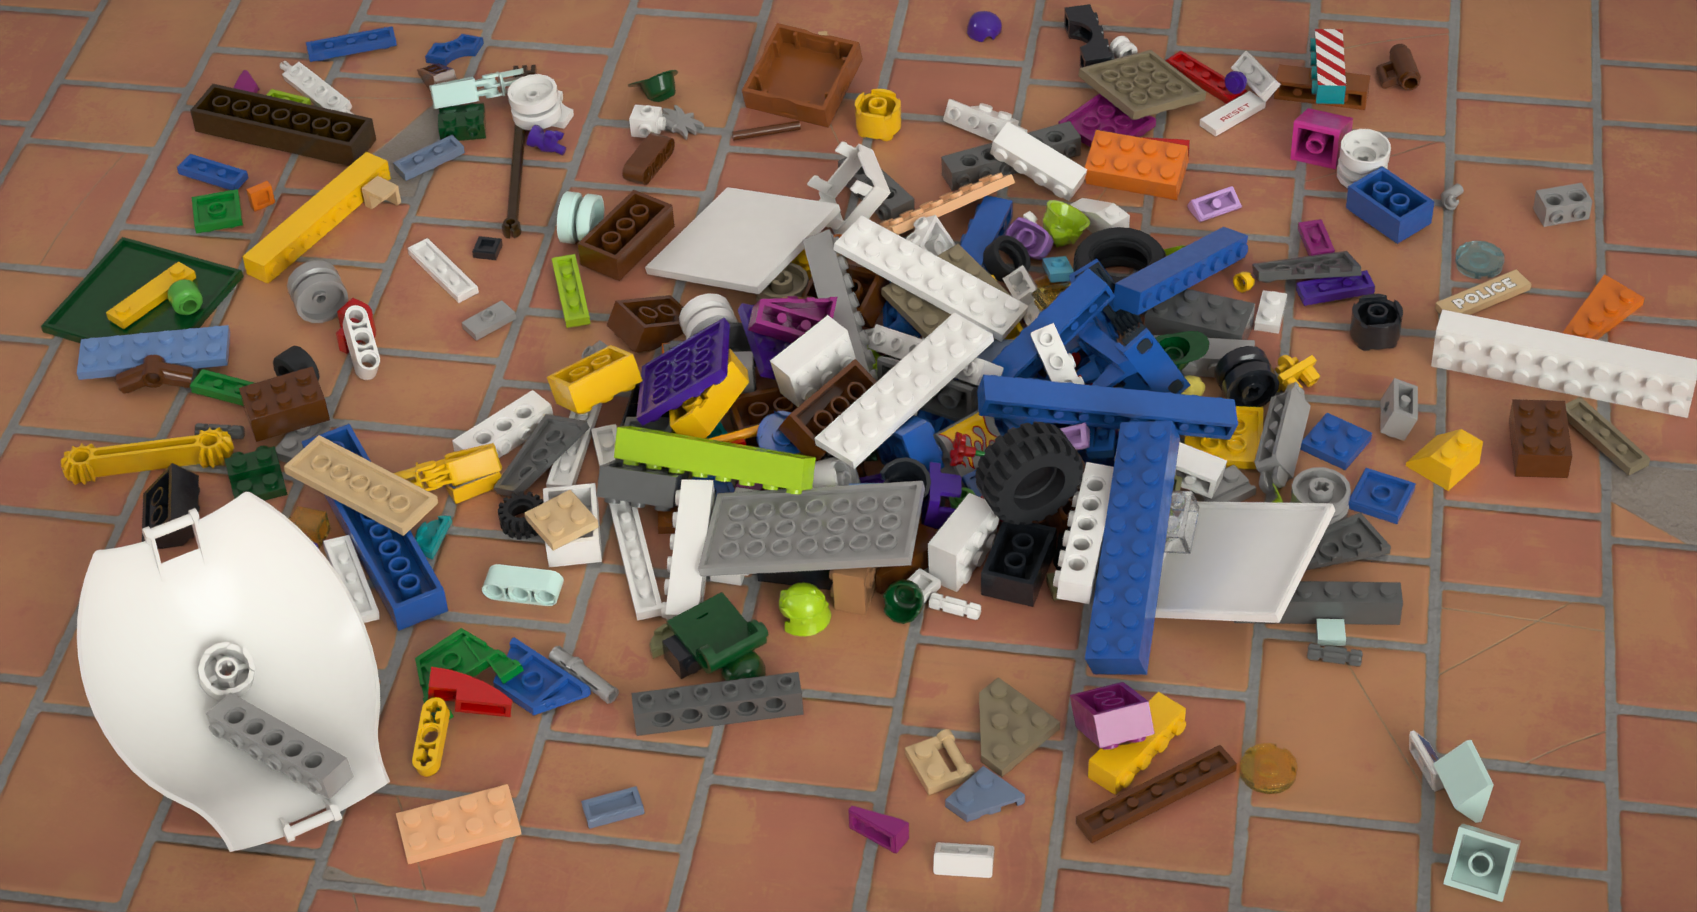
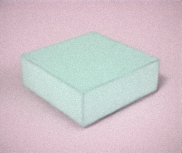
M1316 619L1317 644H1321L1320 646L1346 645L1344 619Z

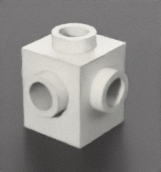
M635 104L629 118L631 137L646 138L652 132L660 134L661 130L664 131L666 118L662 116V107Z

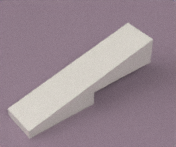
M1022 265L1004 277L1003 280L1012 297L1028 305V311L1023 319L1027 326H1029L1047 306L1031 275Z

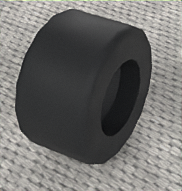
M294 345L273 360L276 376L313 366L319 381L320 376L316 363L299 346Z

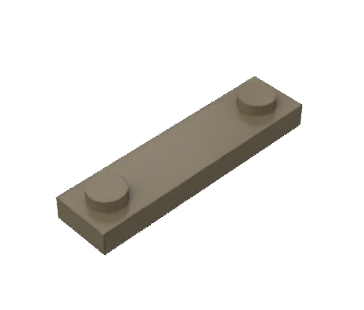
M1579 397L1566 403L1568 422L1628 476L1649 466L1650 457L1583 398Z

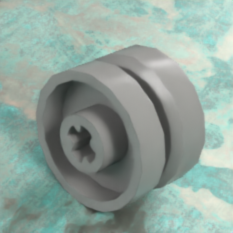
M313 260L303 263L288 278V293L294 302L297 313L305 321L311 323L330 321L338 316L337 311L348 302L347 290L341 281L340 275L336 268L328 262Z
M1325 467L1310 468L1300 472L1294 478L1290 503L1333 504L1335 513L1329 523L1331 525L1348 518V504L1351 495L1350 483L1344 475L1335 470Z

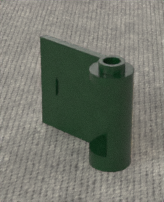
M723 592L667 620L669 628L708 674L767 643L769 635L766 626L762 622H758L755 619L747 622Z

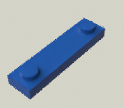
M393 26L310 41L306 42L309 60L313 62L377 49H387L397 46Z

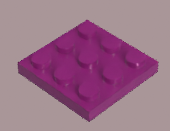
M1100 93L1058 122V124L1070 121L1081 136V142L1091 147L1096 130L1141 137L1156 126V118L1149 115L1133 120Z

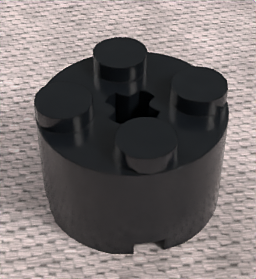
M1383 294L1364 295L1359 298L1358 303H1354L1350 335L1358 344L1359 349L1369 351L1371 349H1392L1397 346L1403 317L1401 304L1395 299L1394 302L1388 300L1387 296Z

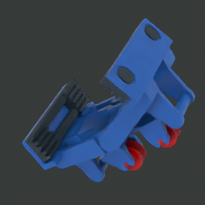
M1098 259L1093 260L1069 275L1072 284L1078 275L1089 268L1108 284L1113 293L1115 291L1114 280ZM1113 299L1064 346L1067 354L1071 353L1076 364L1074 369L1075 371L1078 370L1076 374L1078 377H1082L1085 385L1113 387L1119 383L1124 389L1163 393L1171 392L1174 394H1181L1190 386L1189 382L1158 341L1143 325L1140 315L1114 307ZM1130 328V329L1132 330V331L1130 332L1132 335L1129 336V335L1127 334V335H1126L1127 339H1126V340H1125L1124 338L1122 339L1123 343L1126 345V346L1124 347V346H1123L1121 343H1119L1118 340H1117V339L1119 338V335H1118V333H1117V330H1118L1119 333L1123 336V335H1124L1123 332L1126 331V333H1128V332H1129L1128 329Z

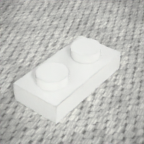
M1263 290L1254 330L1279 334L1287 302L1286 293Z

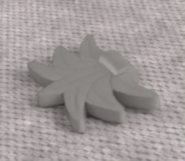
M674 105V110L662 109V116L666 118L665 127L673 133H680L686 140L688 139V131L696 135V127L704 129L702 122L693 119L694 113L685 114L677 105Z

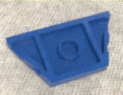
M515 637L510 641V650L507 657L519 661L524 671L504 684L497 675L493 681L494 688L500 690L532 715L583 699L591 694L588 685Z

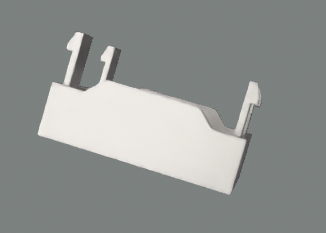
M842 141L835 149V152L847 157L828 181L814 175L807 183L808 186L819 190L818 193L821 198L819 201L837 204L835 198L861 167H863L865 175L872 180L874 187L856 180L850 190L865 196V198L845 221L839 212L826 226L828 228L831 227L834 234L841 235L861 215L869 219L891 193L874 151L861 144L853 147Z

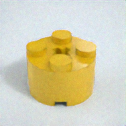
M872 89L871 93L864 95L863 92L856 98L855 116L858 135L860 137L881 139L882 141L893 139V135L900 130L902 125L900 98L899 100L896 98L894 92L887 89Z

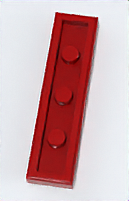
M1179 51L1165 60L1201 89L1226 104L1247 93L1246 89L1239 94L1231 93L1225 86V77L1183 51Z

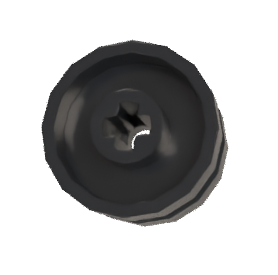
M1244 346L1226 353L1215 367L1214 376L1225 399H1234L1235 406L1262 407L1271 400V397L1276 395L1279 389V380L1265 352L1258 347Z

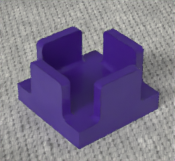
M930 462L928 472L930 473L931 486L927 494L928 498L922 503L921 524L934 529H940L956 510L950 507L939 506L940 496L960 498L962 493L961 476L942 473L941 463Z

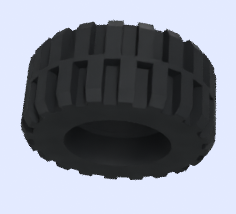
M1033 422L1032 425L1024 423L1020 424L1019 428L1013 427L1007 430L1008 433L1003 436L999 435L992 445H988L985 449V455L981 456L978 461L979 467L976 468L975 475L977 488L994 514L1002 521L1017 525L1020 522L1024 525L1032 524V521L1035 520L1039 522L1044 520L1046 516H1052L1057 513V509L1061 506L1064 507L1069 502L1068 499L1071 496L1074 497L1077 492V485L1081 484L1083 474L1082 459L1060 428L1043 422Z

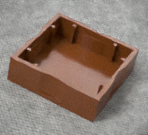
M777 23L765 45L761 59L754 66L742 89L746 108L829 128L863 60L860 43L831 35H819L805 29Z

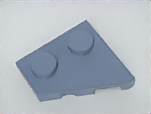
M983 766L945 799V807L964 821L969 822L979 819L982 815L1000 812L1001 807L1008 804L1016 803L1017 806L1025 803V794Z

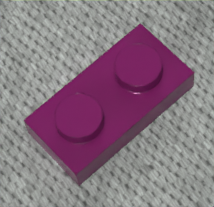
M1322 219L1298 222V232L1308 256L1335 252Z

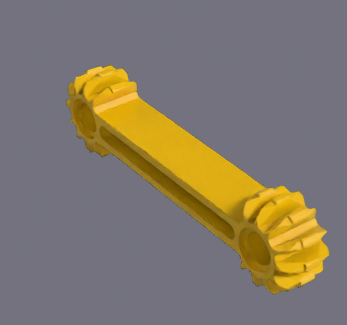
M211 427L207 431L200 430L199 435L98 448L94 447L92 443L87 446L81 443L79 447L72 446L71 451L64 452V457L61 459V468L67 481H72L74 485L80 482L84 485L88 481L95 482L96 477L165 469L172 463L178 466L200 464L203 469L208 466L214 469L216 465L224 466V459L230 458L234 453V445L228 431H222L220 427L212 430Z

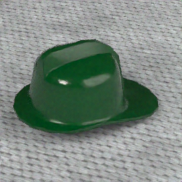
M665 71L649 79L628 84V87L641 86L648 99L653 102H662L676 94L674 76L678 74V71Z
M1185 331L1155 337L1180 371L1189 362L1202 358L1209 350L1210 345L1207 336L1198 331Z

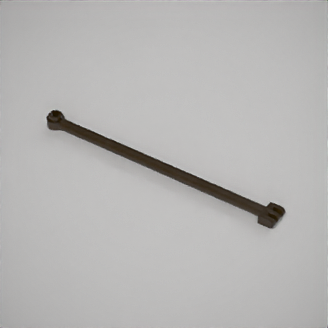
M518 65L513 66V70L519 69ZM522 65L524 73L514 75L513 77L536 74V65H531V70H528L527 65ZM516 124L514 128L507 218L502 224L503 235L509 239L510 228H512L513 238H517L522 232L518 217L526 130L518 127Z

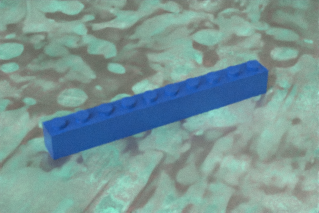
M983 375L977 389L979 416L1071 425L1085 423L1087 426L1120 429L1121 422L1173 421L1179 435L1226 440L1231 439L1238 426L1235 400L1221 397L1183 395L1171 392L1163 393L997 375Z

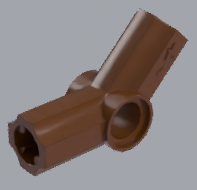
M148 355L144 358L143 364L116 374V382L123 394L145 386L157 388L163 384L190 388L193 367L166 363L165 359L159 355Z

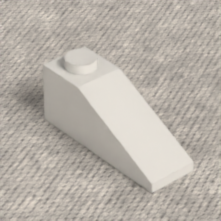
M1081 198L1070 204L1088 217L1091 224L1087 229L1092 233L1107 228H1129L1130 215L1114 203Z

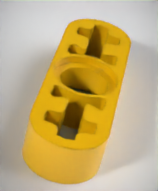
M437 697L427 700L422 706L412 757L413 766L418 774L424 777L434 775L440 768L450 717V710L445 701ZM436 708H440L441 711L436 712V723H434V718L431 713H434L436 711ZM429 732H438V737L433 742L424 741L426 734ZM428 755L431 761L427 762L426 766H423L421 763L426 762Z

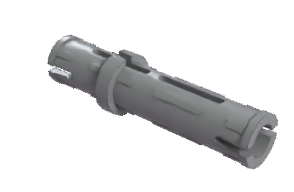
M555 646L550 651L548 658L551 662L588 685L590 690L607 704L615 701L619 690L584 665L582 659L572 656L561 646Z

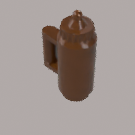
M1396 44L1390 49V61L1376 67L1383 88H1389L1399 84L1400 87L1407 91L1414 90L1419 86L1421 76L1412 52L1406 45ZM1394 70L1395 76L1389 78L1387 72Z

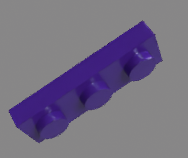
M1365 270L1361 271V276L1327 277L1297 282L1296 291L1303 306L1374 294L1375 285L1368 271Z

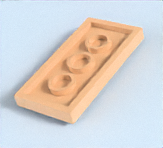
M508 784L396 813L408 864L521 835L519 821Z

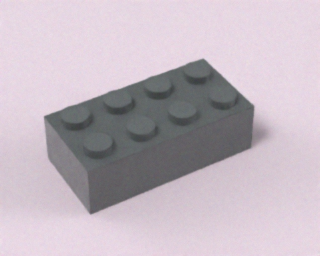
M1186 289L1147 310L1144 326L1153 336L1198 331L1207 336V338L1248 340L1254 323L1255 303Z

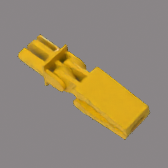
M494 443L448 453L444 456V459L438 461H428L421 464L416 462V467L393 474L426 491H431L446 484L457 486L502 470V465Z

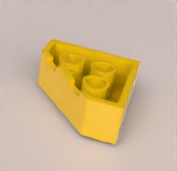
M731 349L728 351L727 377L718 385L713 384L706 388L698 397L689 398L679 408L669 410L670 427L676 434L706 439L748 385V370Z

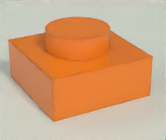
M268 181L246 189L250 207L254 212L275 203L272 186Z

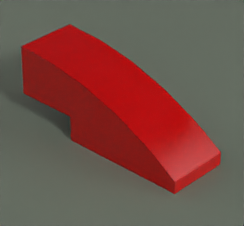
M431 667L428 699L437 697L444 701L455 702V712L511 717L512 699L500 690L467 674Z

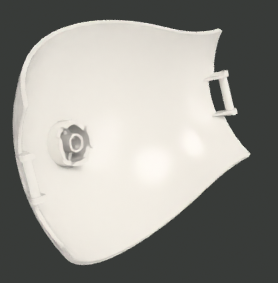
M244 492L225 506L199 519V514L196 508L188 510V514L151 529L149 526L142 529L145 538L144 542L95 551L84 579L77 616L78 660L86 696L93 714L104 735L128 767L150 787L204 817L220 834L230 852L258 846L284 836L288 843L294 841L295 837L332 820L334 822L341 820L340 811L366 798L390 782L379 749L380 684L377 664L366 627L356 604L335 569L316 545L285 515L256 495ZM192 525L198 549L161 563L155 539ZM222 671H227L228 674L231 673V675H222ZM231 692L345 756L354 777L330 799L321 794H314L306 785L300 782H293L288 775L281 771H274L266 762L262 760L257 761L245 750H238L233 747L226 739L215 737L209 729L210 723L206 713ZM326 808V811H324V812H322V813H320V814H317V815H315V816H313V817H310V818H308V819H306V820H304V821H301V822H299V823H297V824H295V825H292V826L289 825V824H291V823H293V822H296V821H298V820H300V819H303V818H305V817H307V816H310V815H312V814H314V813H316V812H318V811H321V810H323V809Z

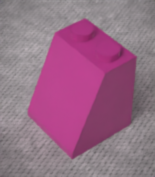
M1308 108L1294 121L1290 159L1336 170L1340 157L1341 141L1347 133L1352 131L1353 118Z

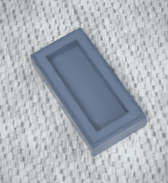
M637 786L581 801L589 829L645 814Z

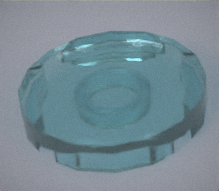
M1466 242L1459 246L1455 253L1456 267L1461 273L1474 279H1481V276L1492 278L1502 271L1504 267V254L1500 248L1489 242Z

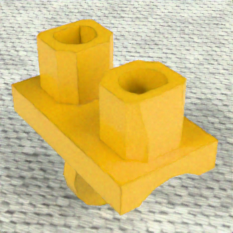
M1311 355L1299 362L1297 357L1280 356L1278 358V367L1275 368L1276 373L1279 374L1277 377L1279 380L1277 392L1280 390L1285 392L1287 386L1294 382H1297L1299 387L1303 388L1297 381L1299 379L1307 387L1314 385L1320 378L1319 373L1313 367L1317 362L1315 357Z

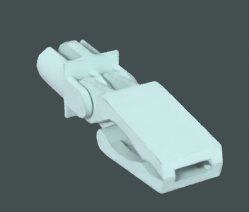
M520 68L500 73L497 71L496 73L482 75V78L475 80L473 77H467L430 85L433 108L438 109L479 101V96H486V98L505 96L508 93V88L505 87L510 86L521 77L503 78L523 74L524 70Z

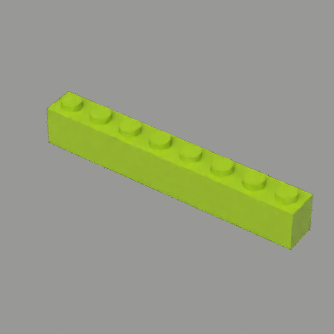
M635 426L617 427L614 458L623 459V464L638 466L640 462L645 463L648 469L661 470L662 467H668L669 472L678 474L691 471L694 477L707 478L708 475H713L715 480L722 482H731V479L739 480L740 485L754 486L755 483L763 484L762 488L767 490H778V487L786 488V493L802 494L803 490H809L813 487L816 457Z

